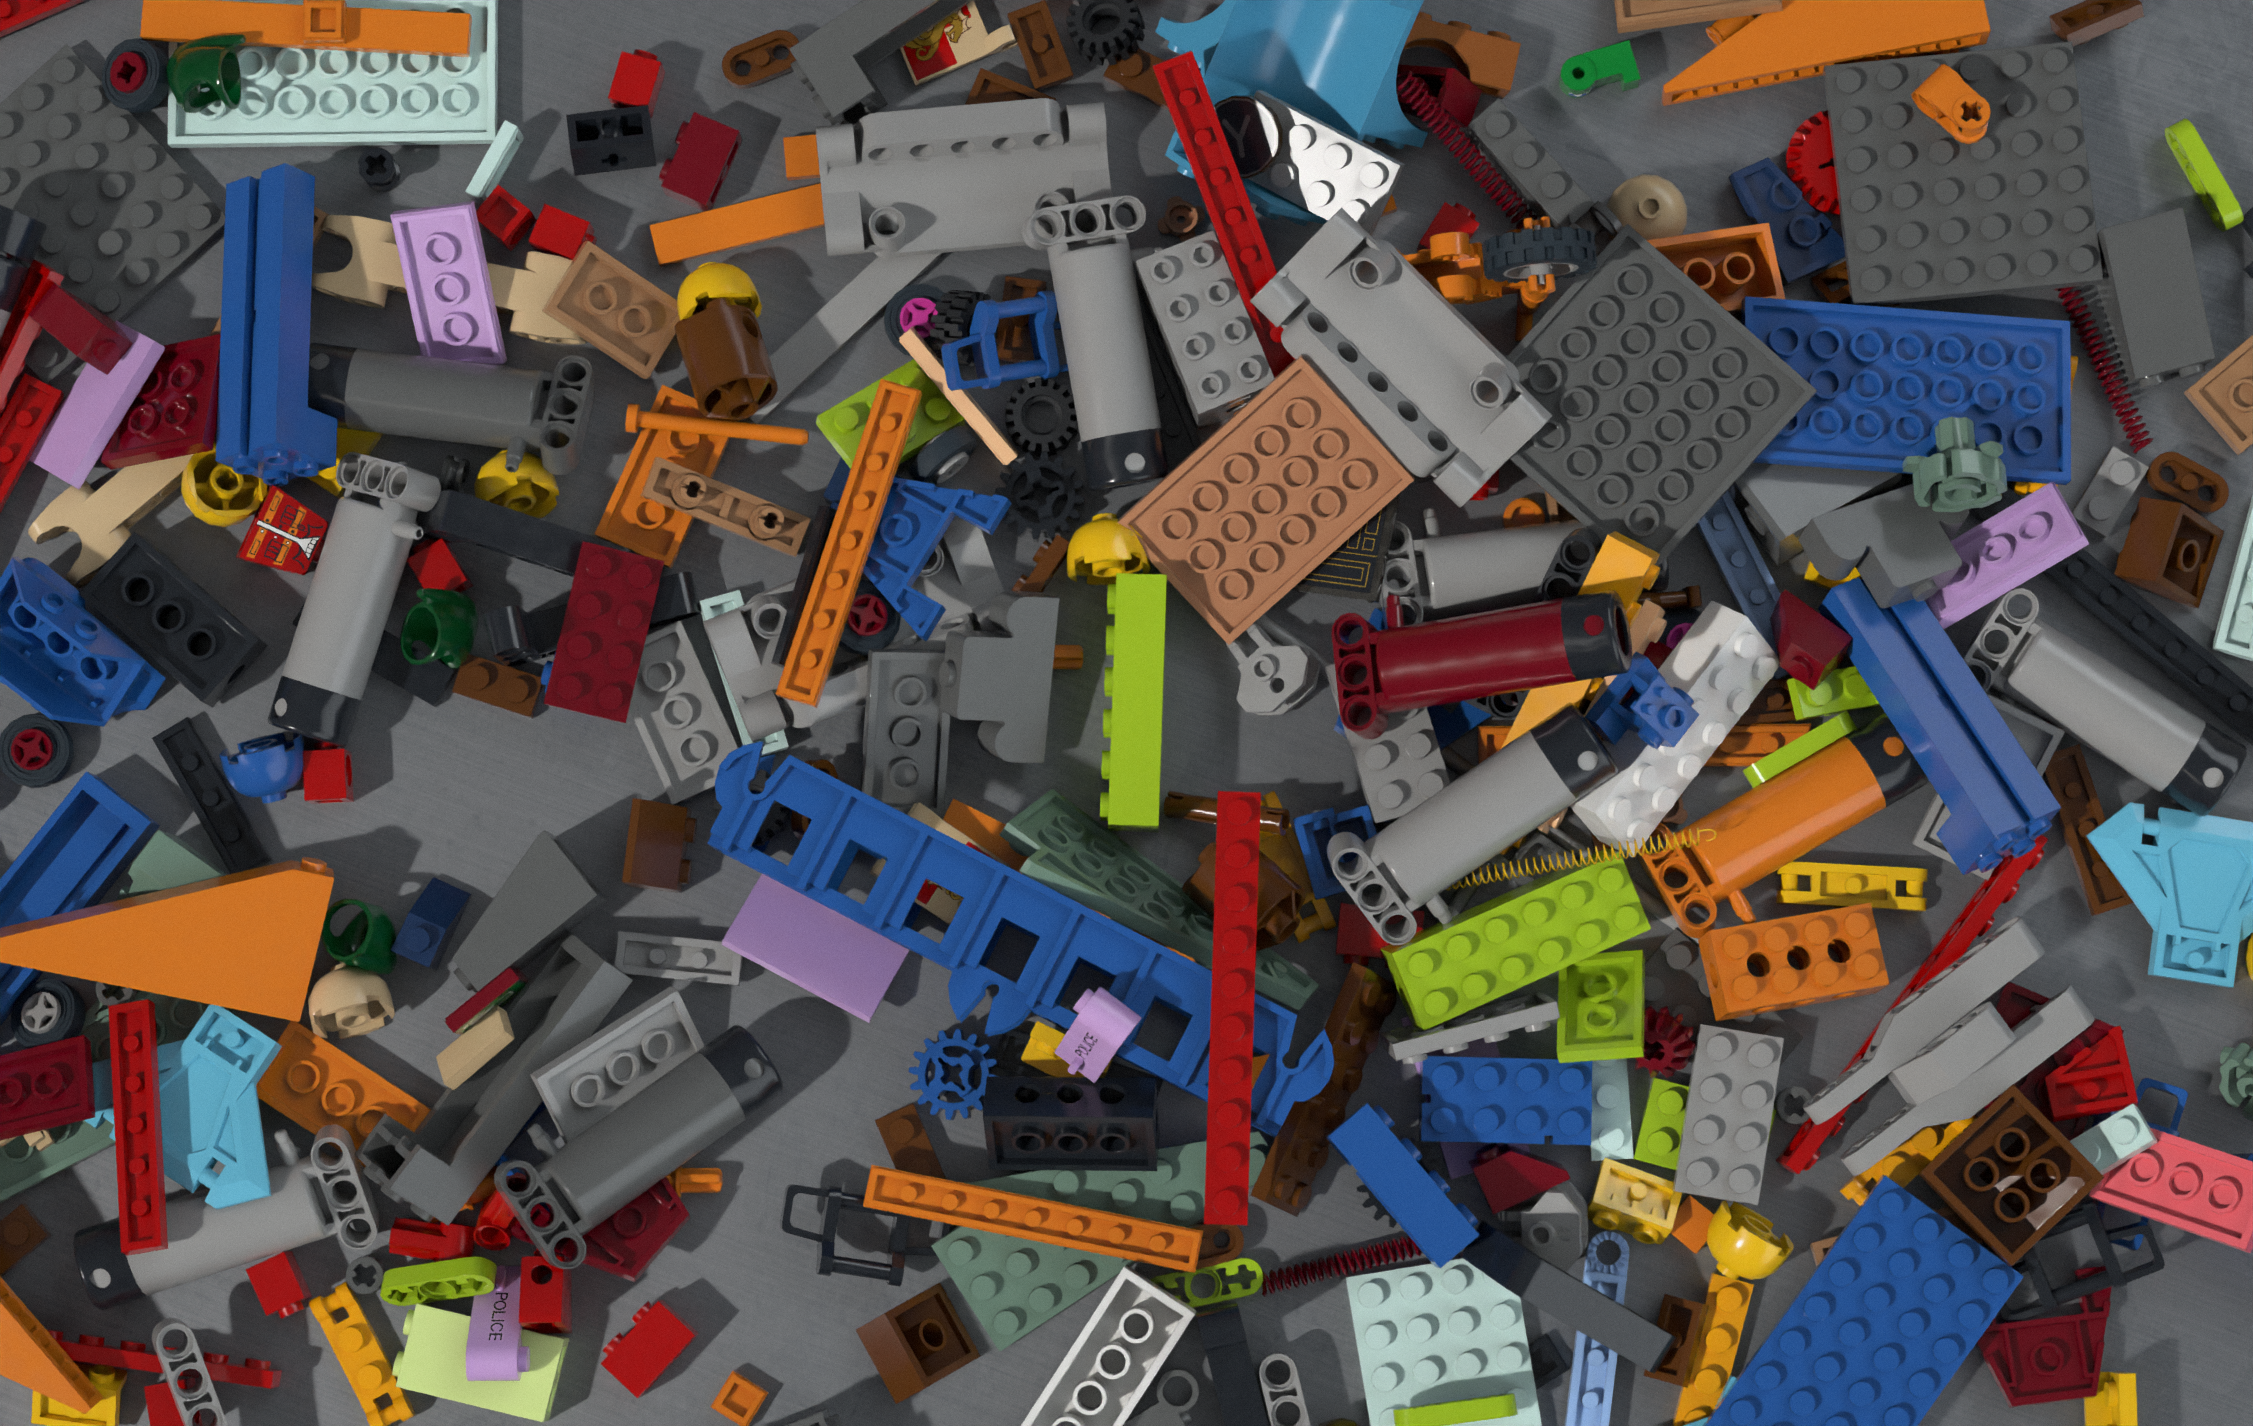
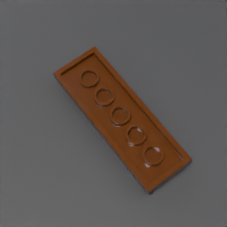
M1353 962L1324 1027L1332 1045L1334 1067L1330 1080L1321 1092L1305 1102L1294 1101L1273 1142L1250 1195L1298 1217L1300 1210L1309 1202L1312 1193L1311 1185L1318 1170L1327 1161L1330 1143L1325 1137L1345 1120L1347 1103L1351 1094L1361 1084L1363 1077L1362 1069L1368 1056L1374 1052L1378 1045L1379 1031L1385 1017L1393 1011L1396 1004V985L1370 969Z

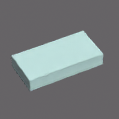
M506 120L503 122L465 191L472 201L482 205L499 184L524 139L518 126Z

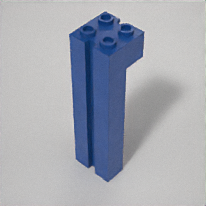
M287 163L262 171L261 178L259 179L247 176L226 184L216 461L232 467L233 471L238 474H251L263 479L265 484L274 486L286 485L288 480L300 476H316L319 471L336 466L337 419L308 407L315 176Z
M1859 577L1831 588L1818 610L1822 616L1853 637L1847 649V655L1950 811L1951 815L1936 834L1961 873L1965 875L1977 869L1984 873L1999 865L2006 856L2012 854L2014 858H2019L2030 852L2036 846L2034 840L2052 827L2050 821L2061 809V806L1924 600L1917 602L1914 598L1888 608H1881L1864 580H1860Z
M86 771L1 877L0 928L96 906L160 825L123 798L120 793L97 775ZM0 962V1026L11 1014L15 1001L21 993L35 983L44 971Z

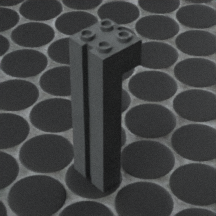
M862 0L791 47L790 51L796 60L790 65L800 81L806 84L811 92L816 90L818 93L812 99L825 119L828 118L832 125L840 123L841 125L853 124V126H856L862 117L876 113L888 105L867 70L973 0Z
M566 930L506 1010L515 1039L457 1089L452 1090L448 1087L415 1132L389 1115L384 1114L355 1152V1155L366 1165L362 1172L375 1183L382 1186L380 1190L395 1202L401 1204L404 1200L411 1204L409 1208L427 1222H430L435 1217L449 1226L543 1101L530 1074L592 1036L633 980L591 946Z

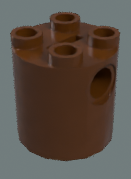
M718 298L710 301L706 305L705 310L676 323L674 328L698 409L704 416L714 419L741 420L752 416L757 410L773 400L778 391L777 380L756 315L750 308L737 304L731 305L729 299Z
M1216 842L1210 843L1203 849L1198 857L1201 865L1196 873L1186 880L1182 887V891L1213 920ZM1260 849L1256 951L1281 944L1295 932L1300 923V919L1296 915L1306 898V891Z

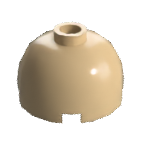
M1642 174L1625 180L1613 191L1607 203V207L1615 214L1623 227L1629 224L1646 240L1682 235L1687 225V206L1682 193L1671 181L1658 175ZM1608 233L1609 239L1612 241L1615 237Z
M344 963L333 966L329 973L322 976L312 988L308 999L313 1033L321 1038H328L326 1031H338L340 1039L365 1035L385 1026V1016L389 1015L391 1019L395 1016L391 993L387 983L381 976L361 967H353Z

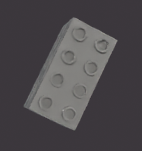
M1211 230L1136 260L1137 284L1197 430L1199 431L1231 418L1235 412L1239 411L1274 379V376L1214 231Z

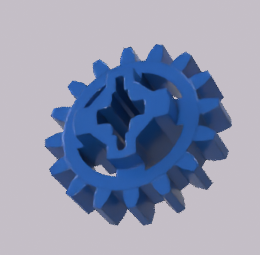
M956 1029L953 1038L950 1039L947 1032L941 1030L938 1035L939 1042L935 1043L929 1038L924 1040L925 1046L928 1049L926 1053L914 1052L913 1055L920 1061L919 1067L909 1068L908 1072L918 1075V1081L912 1083L910 1089L922 1090L923 1094L917 1102L919 1105L931 1102L930 1114L937 1116L945 1109L946 1120H954L957 1111H960L964 1119L971 1118L970 1108L973 1106L979 1111H983L984 1102L982 1099L985 1096L987 1076L999 1077L992 1074L991 1069L998 1066L1000 1062L998 1059L987 1058L986 1055L992 1049L990 1044H985L981 1047L977 1046L979 1035L973 1033L966 1041L964 1040V1031ZM956 1046L964 1047L969 1052L957 1058L952 1057L945 1049ZM933 1062L936 1066L935 1077L929 1083L928 1072L930 1064ZM947 1064L952 1067L963 1068L959 1076L964 1086L952 1081L947 1082L951 1075ZM981 1066V1082L977 1088L974 1084L975 1070ZM949 1092H957L965 1101L948 1103L940 1098Z

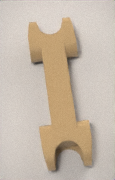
M325 216L322 230L350 242L353 248L352 258L349 264L340 271L312 273L311 288L348 303L380 309L385 307L388 290L407 294L392 223L362 216ZM529 251L526 252L523 270L487 263L497 312L512 315L509 328L510 334L551 344H586V340L542 312L572 260Z
M216 427V433H215V439H214V442H216V437H217V427ZM194 454L124 467L97 491L86 480L79 489L70 486L36 518L30 526L28 534L36 544H41L64 532H76L81 539L82 550L79 558L75 561L65 578L76 589L83 587L91 581L132 535L128 529L181 486L183 471Z

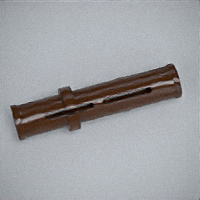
M1175 791L1167 793L1168 797L1164 801V814L1166 817L1217 825V798ZM1260 806V831L1284 836L1290 822L1289 810Z

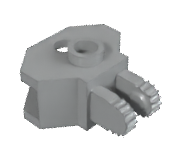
M1254 622L1247 628L1249 636L1259 646L1253 654H1250L1246 646L1238 639H1235L1230 645L1226 643L1229 650L1240 663L1237 668L1242 673L1236 700L1247 713H1256L1258 716L1286 715L1316 689L1321 661L1311 649L1298 645L1282 646L1273 642L1262 627Z
M1563 1182L1546 1190L1538 1201H1529L1526 1206L1513 1205L1496 1214L1492 1212L1494 1220L1521 1222L1522 1231H1501L1565 1272L1571 1268L1588 1245V1203L1571 1182Z

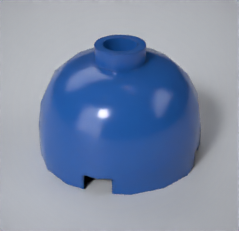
M284 732L238 743V753L229 755L227 748L219 754L223 771L233 788L247 797H261L263 803H272L285 799L287 797L286 790L297 785L303 776V751H305L302 735L294 732L293 740H285Z

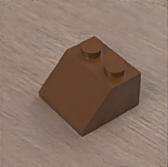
M2140 497L2136 511L2131 517L2130 529L2123 550L2118 556L2114 574L2135 588L2189 607L2199 608L2224 531L2183 503Z
M633 798L622 877L623 883L633 888L681 893L682 884H689L692 860L686 859L687 844L695 842L697 832V818H691L692 811L689 808Z
M941 1283L932 1286L856 1329L858 1336L896 1404L981 1356Z

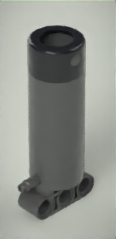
M321 343L310 344L308 407L336 418L337 428L508 449L505 468L509 472H516L518 470L524 451L541 452L543 467L549 473L555 475L571 473L579 463L595 398L592 365L583 356H566L558 361L554 372Z
M734 1025L560 1149L556 1147L547 1132L543 1131L539 1124H534L528 1129V1133L544 1160L534 1167L522 1160L505 1161L496 1169L494 1184L544 1259L552 1266L561 1269H573L579 1266L586 1256V1244L582 1238L583 1235L780 1096L784 1091L783 1081L774 1064L755 1038L745 1028ZM519 1167L525 1172L526 1182L520 1190L511 1191L506 1184V1176L511 1169ZM544 1202L550 1210L549 1220L542 1226H535L531 1221L530 1212L535 1204ZM568 1237L574 1245V1252L569 1259L559 1261L555 1256L554 1247L560 1239Z

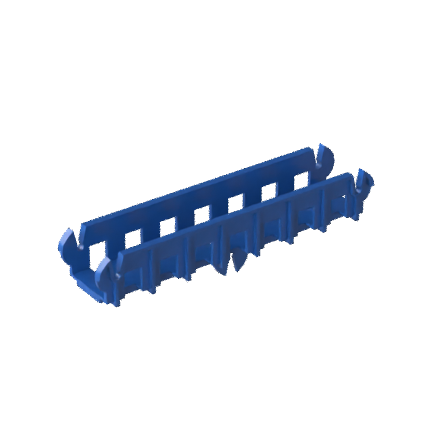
M763 741L741 746L730 752L719 765L715 780L716 800L722 806V809L710 830L712 835L707 844L734 860L952 971L948 984L949 999L956 1018L960 1020L961 1024L986 996L985 992L988 986L998 985L999 992L993 997L984 1033L988 1034L987 1037L1004 1034L1020 1026L1031 1012L1068 1031L1078 1015L1060 1006V1003L1082 963L1113 979L1114 982L1109 993L1142 1017L1115 1055L1208 1103L1211 970L791 755L772 774L776 755L761 757L764 747ZM762 769L771 775L765 782V788L762 793L750 791V783L756 779L757 771ZM774 801L790 808L791 815L792 810L811 819L788 866L764 854L770 840L766 841L765 845L762 846L752 845ZM859 849L877 859L883 858L886 860L864 905L838 892ZM926 879L963 897L940 944L912 930L922 909L914 901ZM1007 925L1038 941L1017 983L986 968ZM1255 993L1253 1052L1261 1056L1269 1054V1057L1252 1088L1251 1125L1276 1137L1294 1101L1305 1102L1321 1092L1330 1080L1334 1067L1333 1049L1325 1029H1323L1295 1061V1068L1289 1069L1285 1067L1283 1057L1289 1052L1297 1014ZM1155 1001L1191 1019L1170 1061L1134 1044Z

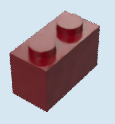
M696 112L693 113L690 122L683 121L675 139V143L679 145L673 159H666L659 175V181H662L661 187L665 195L704 212L712 210L743 141L739 130Z

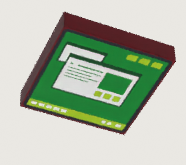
M507 968L446 1017L444 1022L453 1033L462 1035L494 1006L503 1007L519 994L529 979L522 971Z

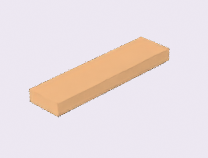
M913 326L900 336L899 342L1000 462L1007 466L1018 456L1019 452L966 389L949 390L942 360L936 356V353Z

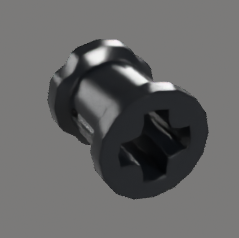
M370 148L360 156L358 160L359 174L370 188L377 192H388L398 185L401 180L400 166L387 150L383 148ZM378 164L380 167H385L387 171L381 175L377 172L374 173L372 169Z

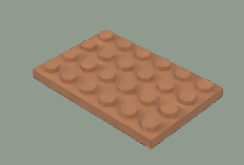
M1300 355L1120 517L1117 523L1134 532L1130 527L1131 525L1142 536L1141 538L1135 533L1151 563L1163 575H1167V580L1222 639L1230 645L1412 483L1414 476L1386 449L1306 359Z

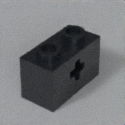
M648 105L566 115L575 176L657 166Z

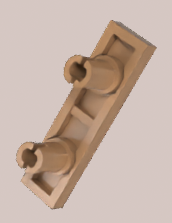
M655 457L640 494L641 497L791 557L797 556L811 519L660 457Z

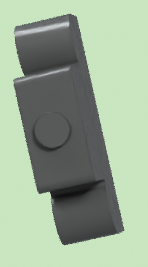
M1913 484L1813 517L1798 540L1820 575L1834 581L1843 580L1856 567L1879 607L1888 608L1914 598L1917 602L1926 600L1938 590L1948 585L1962 566V560L1950 541L1968 517L1969 509L1960 512L1933 511L1931 489H1929L1930 506L1921 507L1914 499Z
M1001 592L993 599L989 608V619L992 625L996 627L995 631L951 630L946 636L944 662L939 669V681L942 686L940 710L960 720H984L979 726L977 733L981 749L987 754L1007 762L1044 763L1059 608L1058 597L1043 592Z

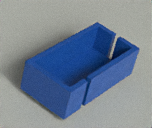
M1428 1056L1426 1060L1420 1062L1419 1095H1430V1103H1419L1420 1142L1545 1144V1136H1549V1145H1591L1592 1061L1559 1063L1558 1059Z
M1368 1103L1363 1104L1325 1138L1344 1161L1357 1170L1355 1174L1435 1267L1441 1269L1479 1236V1233L1474 1229V1226L1479 1221L1463 1203H1458L1455 1206L1445 1194L1451 1188L1435 1170L1427 1173L1417 1161L1423 1156L1407 1137L1399 1141L1392 1133L1390 1128L1395 1123L1379 1104L1373 1108Z

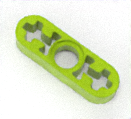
M2184 118L2165 128V137L2170 149L2215 226L2220 231L2225 232L2242 223L2244 217L2241 207L2193 124Z
M1845 711L1743 770V773L1752 788H1755L1858 728L1848 711Z
M474 1256L389 1269L383 1275L380 1296L390 1304L409 1306L416 1305L417 1303H429L487 1294L494 1289L497 1266L487 1258Z
M1238 1258L1229 1262L1197 1269L1195 1273L1173 1272L1150 1279L1155 1284L1164 1282L1165 1288L1171 1289L1179 1287L1175 1278L1184 1276V1289L1190 1302L1185 1304L1193 1308L1254 1294L1262 1285L1263 1272L1256 1261L1250 1258ZM1246 1264L1248 1271L1255 1270L1256 1278L1250 1280V1288L1242 1289L1240 1283L1227 1284L1231 1293L1221 1294L1222 1281L1216 1272L1217 1269L1226 1268V1276L1237 1274L1238 1266ZM1206 1273L1215 1280L1216 1288L1211 1296L1199 1298L1193 1294L1191 1281L1197 1274ZM1181 1295L1175 1296L1179 1300L1181 1299Z
M1515 1393L1393 1410L1395 1426H1445L1518 1415Z

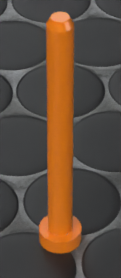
M629 403L627 407L625 429L626 432L637 433L639 427L794 445H805L809 441V432L801 428L641 411L640 404Z

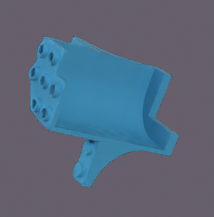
M1225 0L1216 10L1200 20L1184 23L1161 17L1155 32L1169 41L1167 47L1179 54L1188 51L1193 52L1198 68L1201 69L1200 73L1213 106L1217 102L1231 96H1254L1256 91L1263 90L1361 142L1366 140L1374 143L1376 138H1381L1384 143L1398 149H1403L1405 144L1422 148L1428 132L1404 116L1396 91V77L1400 56L1424 0ZM1175 130L1165 156L1179 165L1177 168L1178 172L1195 179L1178 133ZM1241 179L1250 203L1257 205L1255 211L1267 218L1278 220L1281 215L1291 222L1302 226H1307L1309 221L1319 224H1325L1328 221L1249 179Z

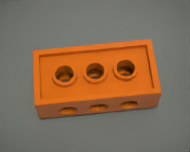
M1871 903L1709 930L1698 940L1716 1021L1875 994L1889 985ZM1828 948L1836 951L1839 956V963L1829 957ZM1787 954L1797 959L1799 970L1794 969L1789 964ZM1747 961L1757 966L1759 977L1749 972Z

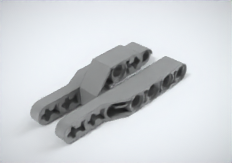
M2020 916L2007 921L1886 1013L1864 1057L1817 1092L1803 1105L1804 1110L1815 1125H1819L1836 1115L1886 1075L1905 1099L1907 1104L1841 1155L1840 1159L1853 1176L1859 1175L1871 1168L1923 1127L1971 1118L2006 1091L2012 1084H2015L2094 1022V1016L2070 984H2068L2067 989L2057 993L2043 1005H2034L2029 1009L2031 1014L2011 1029L1991 1002L1977 1007L2045 953L2042 945Z

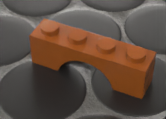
M1419 11L1402 52L1414 47L1436 49L1449 57L1459 72L1482 90L1481 94L1503 99L1510 92L1521 43L1511 41V36L1503 32L1488 31L1487 34L1471 31L1472 27L1469 24L1459 21H1449L1448 24L1432 21L1431 15Z

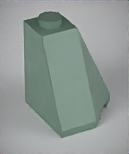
M158 829L131 865L128 874L131 876L133 883L130 889L124 886L116 900L228 874L179 837Z

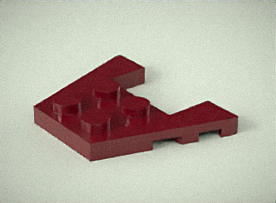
M666 1177L583 1235L582 1238L586 1244V1256L582 1263L636 1282L690 1219L689 1212ZM539 1203L535 1204L530 1212L532 1223L535 1226H542L549 1220L550 1212ZM520 1222L511 1229L512 1235L517 1239L535 1245ZM564 1237L556 1243L554 1252L570 1258L574 1252V1245L568 1237Z
M2106 1267L2077 1269L2074 1271L2075 1281L2105 1271ZM2112 1286L2079 1298L2081 1314L1997 1324L1996 1319H1993L1976 1344L2009 1408L2088 1399L2097 1396Z

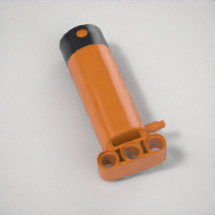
M1886 713L1681 829L1688 846L1690 843L1689 829H1691L1693 839L1697 844V827L1699 830H1714L1717 833V837L1714 840L1706 841L1714 838V832L1709 830L1699 832L1700 841L1698 846H1695L1692 842L1690 848H1688L1684 843L1683 848L1680 849L1676 844V848L1673 851L1668 845L1666 852L1662 850L1658 854L1651 853L1649 855L1644 851L1643 856H1640L1638 852L1636 856L1680 929L1689 937L1701 938L1709 930L1714 929L1717 917L1716 905L1725 899L1728 900L1736 915L1742 919L1744 924L1754 923L1756 917L1741 890L1927 784V776ZM1659 823L1650 836L1658 838L1657 835L1659 834L1660 839L1666 845L1665 833H1667L1671 847L1674 848L1672 832L1666 825ZM1681 830L1675 833L1680 847L1682 845ZM1641 846V848L1639 849L1641 854L1643 851V846ZM1672 872H1679L1687 878V883L1681 888H1672L1665 883L1664 879ZM1701 907L1708 912L1709 918L1704 923L1695 924L1689 921L1686 913L1691 908Z

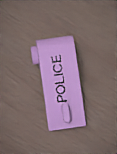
M1101 986L1095 993L1088 988L1075 1004L1073 1009L1079 1015L1054 1052L1070 1064L1067 1069L1070 1074L1074 1075L1076 1071H1079L1093 1083L1098 1080L1115 1053L1142 1018Z
M497 1266L493 1291L474 1296L466 1346V1376L468 1381H520L522 1372H529L530 1349L529 1346H522V1326L519 1324L521 1266Z

